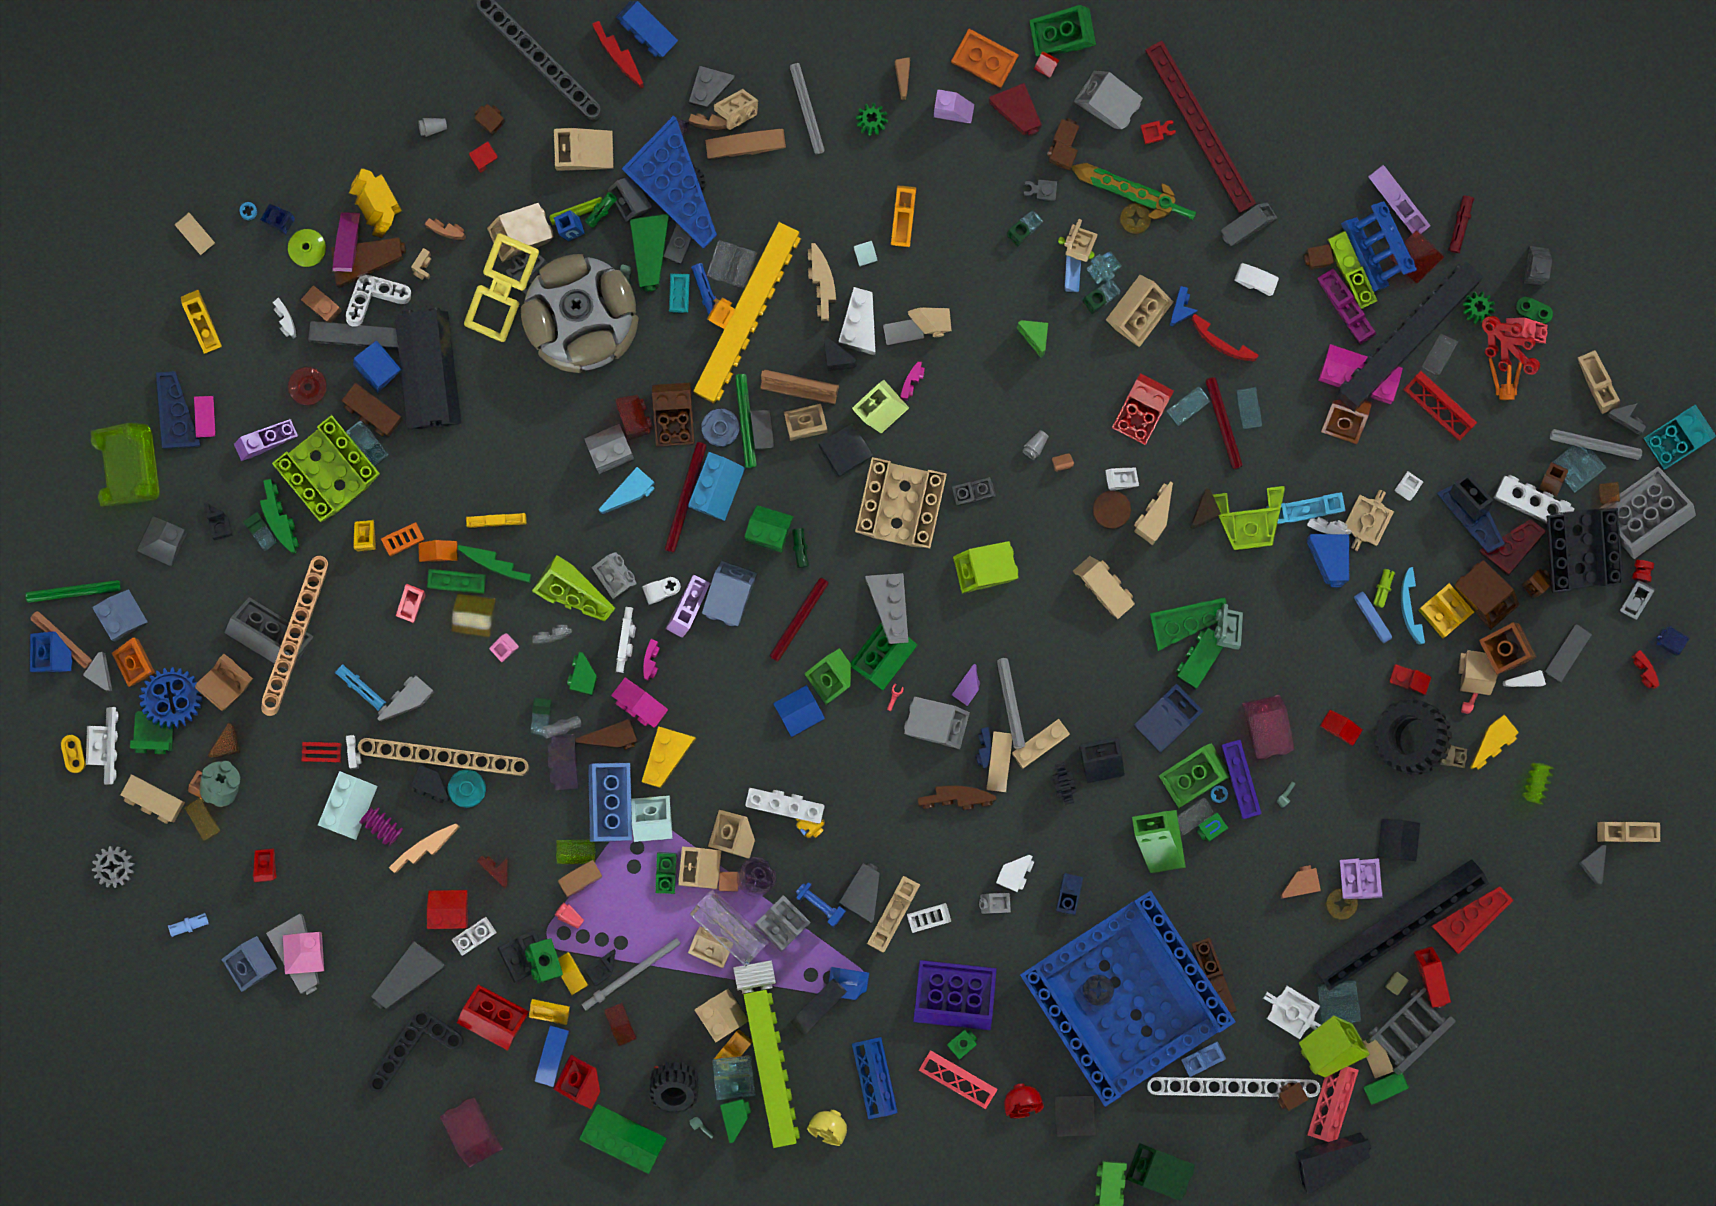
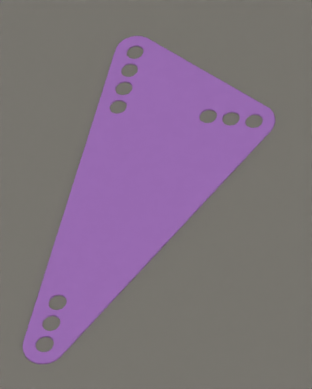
M633 830L632 840L609 842L595 861L602 878L570 896L565 904L569 903L581 918L584 919L581 926L577 929L558 920V917L555 916L549 923L546 932L547 939L552 938L554 948L558 950L603 957L615 949V960L639 964L677 938L681 944L651 966L736 980L733 967L772 960L776 984H772V986L817 994L827 985L823 981V975L825 972L831 971V967L863 972L860 967L806 928L781 952L754 925L774 904L741 880H739L738 892L719 891V881L718 889L679 886L682 846H694L674 831H672L673 839L641 841L644 844V851L639 855L633 854L630 850V845L634 842ZM657 852L677 853L675 894L655 893ZM633 859L638 860L641 864V870L636 874H632L627 870L628 862ZM720 866L719 872H728L726 869ZM567 926L571 930L569 939L560 940L557 937L559 927ZM699 927L710 928L714 933L728 936L735 942L724 968L688 953ZM581 929L587 930L590 934L589 941L584 944L576 940V933ZM601 932L606 933L609 937V942L604 947H600L595 943V936ZM617 936L627 938L628 945L625 949L618 950L615 948L614 939ZM814 968L817 970L818 978L816 981L808 982L805 980L804 972L806 969Z

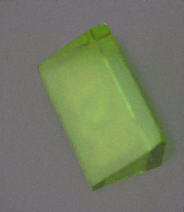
M557 840V863L586 864L592 860L596 862L595 842H590V840Z

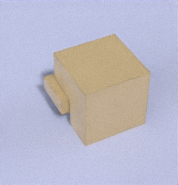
M1467 650L1466 654L1461 653L1459 660V674H1462L1460 691L1491 695L1498 674H1496L1486 653Z

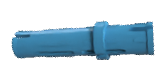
M344 664L337 669L335 674L340 676L349 688L352 687L375 707L377 711L386 704V701L381 699L359 679V675H354Z

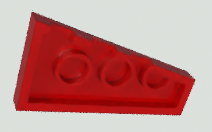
M1499 886L1431 927L1459 954L1513 899Z

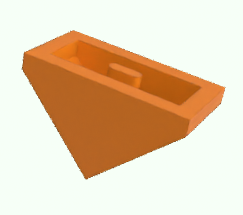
M433 540L419 543V562L458 561L457 541Z

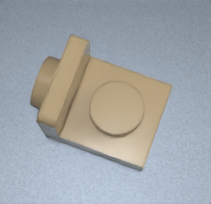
M424 248L411 268L416 277L421 280L425 277L429 280L430 274L422 269L423 267H428L432 258H430L431 253Z

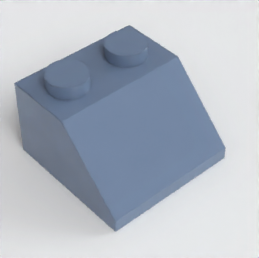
M129 589L111 596L92 607L110 639L114 642L148 623Z
M257 936L242 943L221 959L241 992L277 969Z

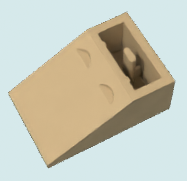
M578 128L554 129L556 171L613 169L612 131Z
M1171 481L1168 485L1163 484L1157 493L1159 498L1157 500L1152 499L1146 508L1148 513L1145 516L1141 514L1134 524L1137 527L1134 532L1152 545L1167 526L1173 485Z

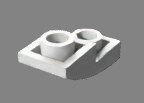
M1241 263L1234 281L1249 289L1255 288L1271 296L1274 293L1279 278L1256 267Z
M277 298L273 302L276 306L273 310L280 318L284 316L279 321L282 325L280 329L286 337L291 335L294 339L297 336L292 317L285 305Z
M1318 517L1310 519L1307 526L1326 534H1350L1352 532L1347 528L1348 525L1340 520L1330 522L1327 525L1328 522L1325 519Z
M487 917L453 938L452 941L463 956L497 932Z

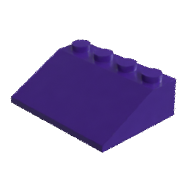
M920 960L913 1022L990 1030L997 968Z

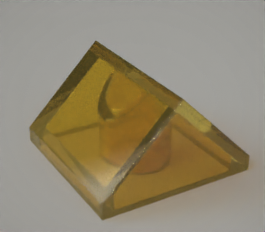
M457 594L453 609L452 632L490 637L496 599Z

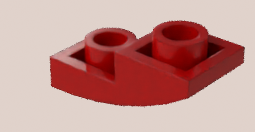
M1641 650L1636 651L1631 657L1634 659L1633 663L1639 669L1643 668L1645 670L1640 675L1643 678L1641 680L1642 683L1649 689L1651 687L1653 689L1657 688L1659 681L1653 666Z

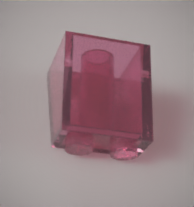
M1280 695L1242 703L1253 751L1257 759H1267L1275 754L1285 755L1294 750L1287 708Z
M475 1098L465 1100L460 1106L449 1109L440 1116L458 1155L468 1167L503 1149Z

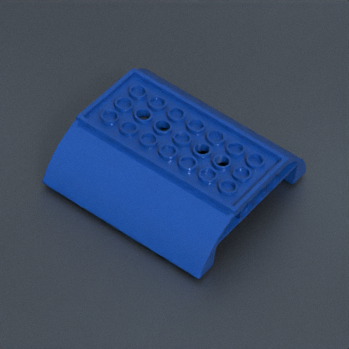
M1151 891L1020 974L1105 1107L1154 1073L1236 1022ZM1102 960H1106L1110 964V968L1106 972L1099 969V963ZM1114 976L1120 979V985L1117 988H1113L1109 984L1110 979ZM1134 1009H1138L1141 1012V1018L1137 1021L1133 1020L1130 1016L1131 1011ZM1143 1026L1151 1027L1152 1034L1149 1037H1144L1141 1034Z

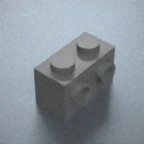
M630 177L617 180L607 189L608 192L616 196L617 201L615 204L626 222L643 216L652 208L642 189Z

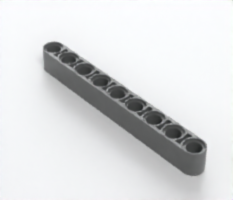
M477 0V7L480 13L586 119L596 121L601 117L599 104L495 0ZM488 1L491 3L488 9L481 8L483 2ZM497 15L504 16L501 22H496L494 19ZM510 28H516L517 33L515 35H509L508 30ZM529 41L531 45L529 48L524 49L521 47L522 42ZM537 54H542L544 56V59L541 62H536L534 60V57ZM554 67L557 69V73L549 75L547 73L548 70ZM563 81L571 82L568 88L561 87ZM577 94L584 95V99L580 102L575 101L574 97ZM590 107L597 108V113L594 115H589L587 111Z

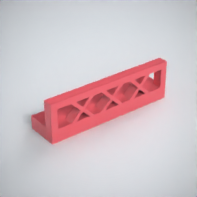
M931 1050L919 1069L922 1073L984 1109L987 1108L998 1090ZM929 1059L937 1063L939 1071L930 1073L924 1069ZM940 1065L945 1067L946 1069L941 1070ZM950 1070L954 1073L956 1081L947 1083L943 1080L942 1072ZM940 1073L941 1079L934 1074ZM957 1075L960 1076V1077H962V1078H964V1079L958 1080V1079H957ZM969 1081L972 1091H961L958 1082ZM956 1083L957 1088L952 1086L951 1084ZM973 1084L979 1087V1089L974 1090ZM984 1090L990 1095L983 1104L977 1100L975 1092ZM969 1093H973V1094H974V1098L971 1097V1096L968 1095V1094H969Z
M1347 1066L1340 1070L1337 1078L1334 1079L1333 1074L1324 1078L1308 1136L1327 1142L1338 1139L1359 1070ZM1333 1086L1334 1093L1332 1096L1328 1097V1088ZM1327 1105L1328 1113L1323 1116L1322 1108ZM1321 1123L1323 1126L1321 1135L1315 1134L1317 1125Z

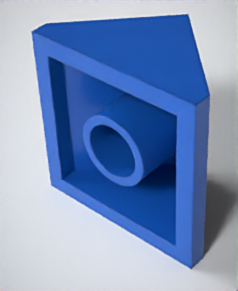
M375 341L354 357L353 366L377 394L401 371L400 367L378 341Z
M807 685L773 703L791 737L825 719Z

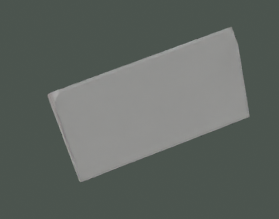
M912 319L883 325L886 345L924 338L923 331Z

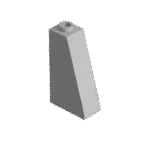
M302 914L296 915L266 933L283 964V935L308 933ZM317 972L290 974L301 994L306 992L308 995L317 990L316 986L320 984Z

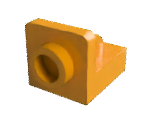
M723 297L721 300L715 298L714 302L716 303L707 320L725 329L736 309L731 307L732 302Z

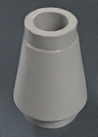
M422 118V120L418 121L421 136L425 135L427 137L447 130L445 118Z
M1039 430L1024 445L1023 453L1031 459L1039 457L1049 436Z

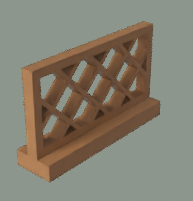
M764 370L761 374L762 383L760 389L833 405L836 403L839 385Z

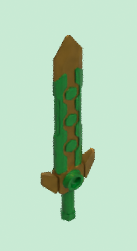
M1088 163L1071 167L1079 180L1155 209L1148 215L1150 218H1164L1171 211L1192 220L1195 218L1196 211L1175 204V195L1171 188L1165 184H1161V193Z

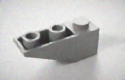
M416 675L414 678L409 677L404 683L405 688L401 692L397 691L392 696V702L388 707L385 705L378 712L380 716L377 719L382 722L421 707L434 691Z

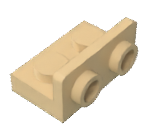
M743 89L714 104V111L727 120V128L729 130L757 115L758 100Z
M699 927L688 953L724 968L735 942L728 936L714 933L710 928Z

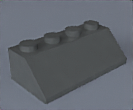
M248 597L230 618L225 634L275 664L289 621ZM307 632L305 633L294 667L300 661L314 636ZM297 633L290 634L292 638H298L300 636ZM291 650L284 651L289 656L294 654Z

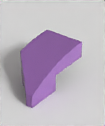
M973 664L952 694L966 706L969 705L979 691L980 681L977 675V665Z

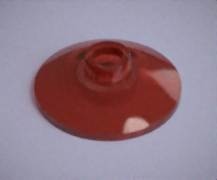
M303 367L296 370L288 382V390L291 397L303 405H312L320 401L325 395L327 387L323 374L312 367ZM306 384H311L310 390H305Z

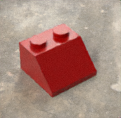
M429 891L427 929H468V891Z

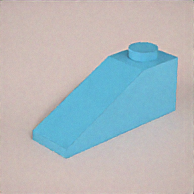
M636 467L599 508V511L604 514L642 499L645 495L648 497L655 489L653 487L655 485L654 481Z

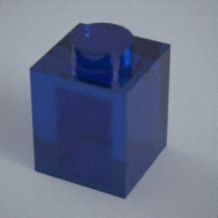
M1669 626L1666 630L1663 628L1658 634L1657 638L1659 641L1657 645L1678 656L1690 638Z

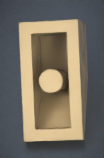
M917 308L908 311V315L924 334H933V337H943L944 333L952 331L949 308Z

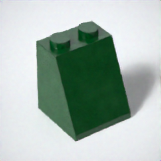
M1139 1143L1126 1180L1182 1201L1187 1192L1189 1180L1194 1174L1195 1164Z

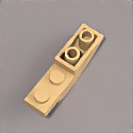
M811 243L812 249H808V260H812V268H808L809 279L813 280V284H820V286H817V298H821V305H817V317H821V322L829 321V303L836 302L834 280L823 253L815 243Z

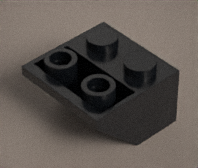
M1118 737L1079 745L1087 783L1125 776Z

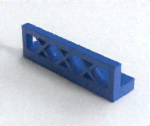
M882 1038L852 1043L868 1119L898 1113ZM864 1045L866 1053L864 1056L860 1052L859 1046ZM865 1065L869 1067V1075L864 1071ZM869 1084L873 1086V1094L869 1092ZM873 1103L878 1107V1114L873 1112Z

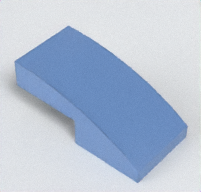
M1217 1041L1181 1059L1189 1077L1225 1060L1226 1057Z

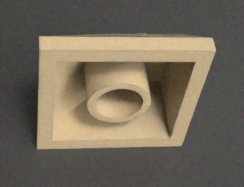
M719 810L708 847L749 859L755 839L748 818Z

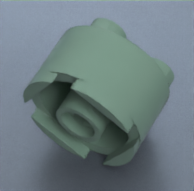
M229 761L214 762L205 767L202 772L199 788L203 800L218 807L231 804L238 794L240 784L239 772Z

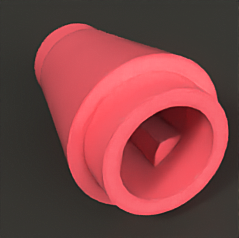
M563 902L555 913L558 920L577 929L584 921L569 903L565 904Z

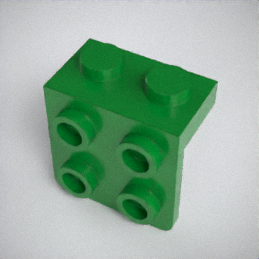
M137 711L135 713L134 741H130V748L135 750V753H147V750H154V754H166V751H172L174 724H172L171 729H168L167 724L161 728L160 722L153 725V719L147 720L148 714Z

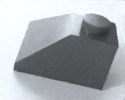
M153 516L137 551L172 567L188 532Z

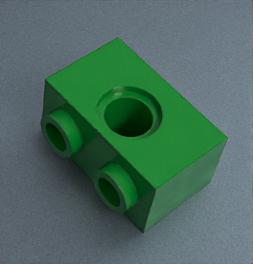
M552 938L530 944L526 947L525 956L527 961L531 962L533 968L531 969L533 979L537 980V984L559 978L563 975ZM539 957L546 959V966L539 964Z

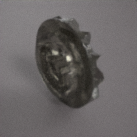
M1103 975L1089 977L1083 986L1085 999L1096 1006L1107 1004L1114 994L1113 983ZM1098 981L1101 988L1107 990V992L1100 993L1099 999H1097L1096 992L1090 991V989L1097 987Z

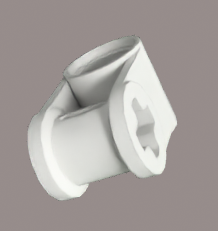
M668 577L646 584L642 588L650 605L677 594L681 586L677 579ZM669 581L676 583L673 591L667 589Z

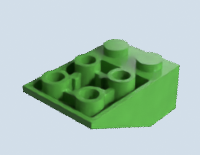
M1177 810L1132 817L1135 837L1150 873L1186 868Z

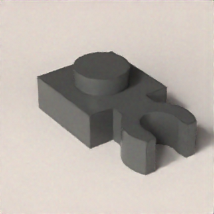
M1038 180V185L1031 181L1025 182L1024 185L1030 186L1032 190L1030 192L1024 191V196L1029 197L1037 194L1036 200L1056 201L1057 181Z

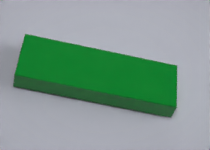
M428 570L427 589L484 594L486 574Z

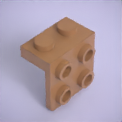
M223 654L215 666L196 683L195 688L223 711L246 691L253 678L231 658Z

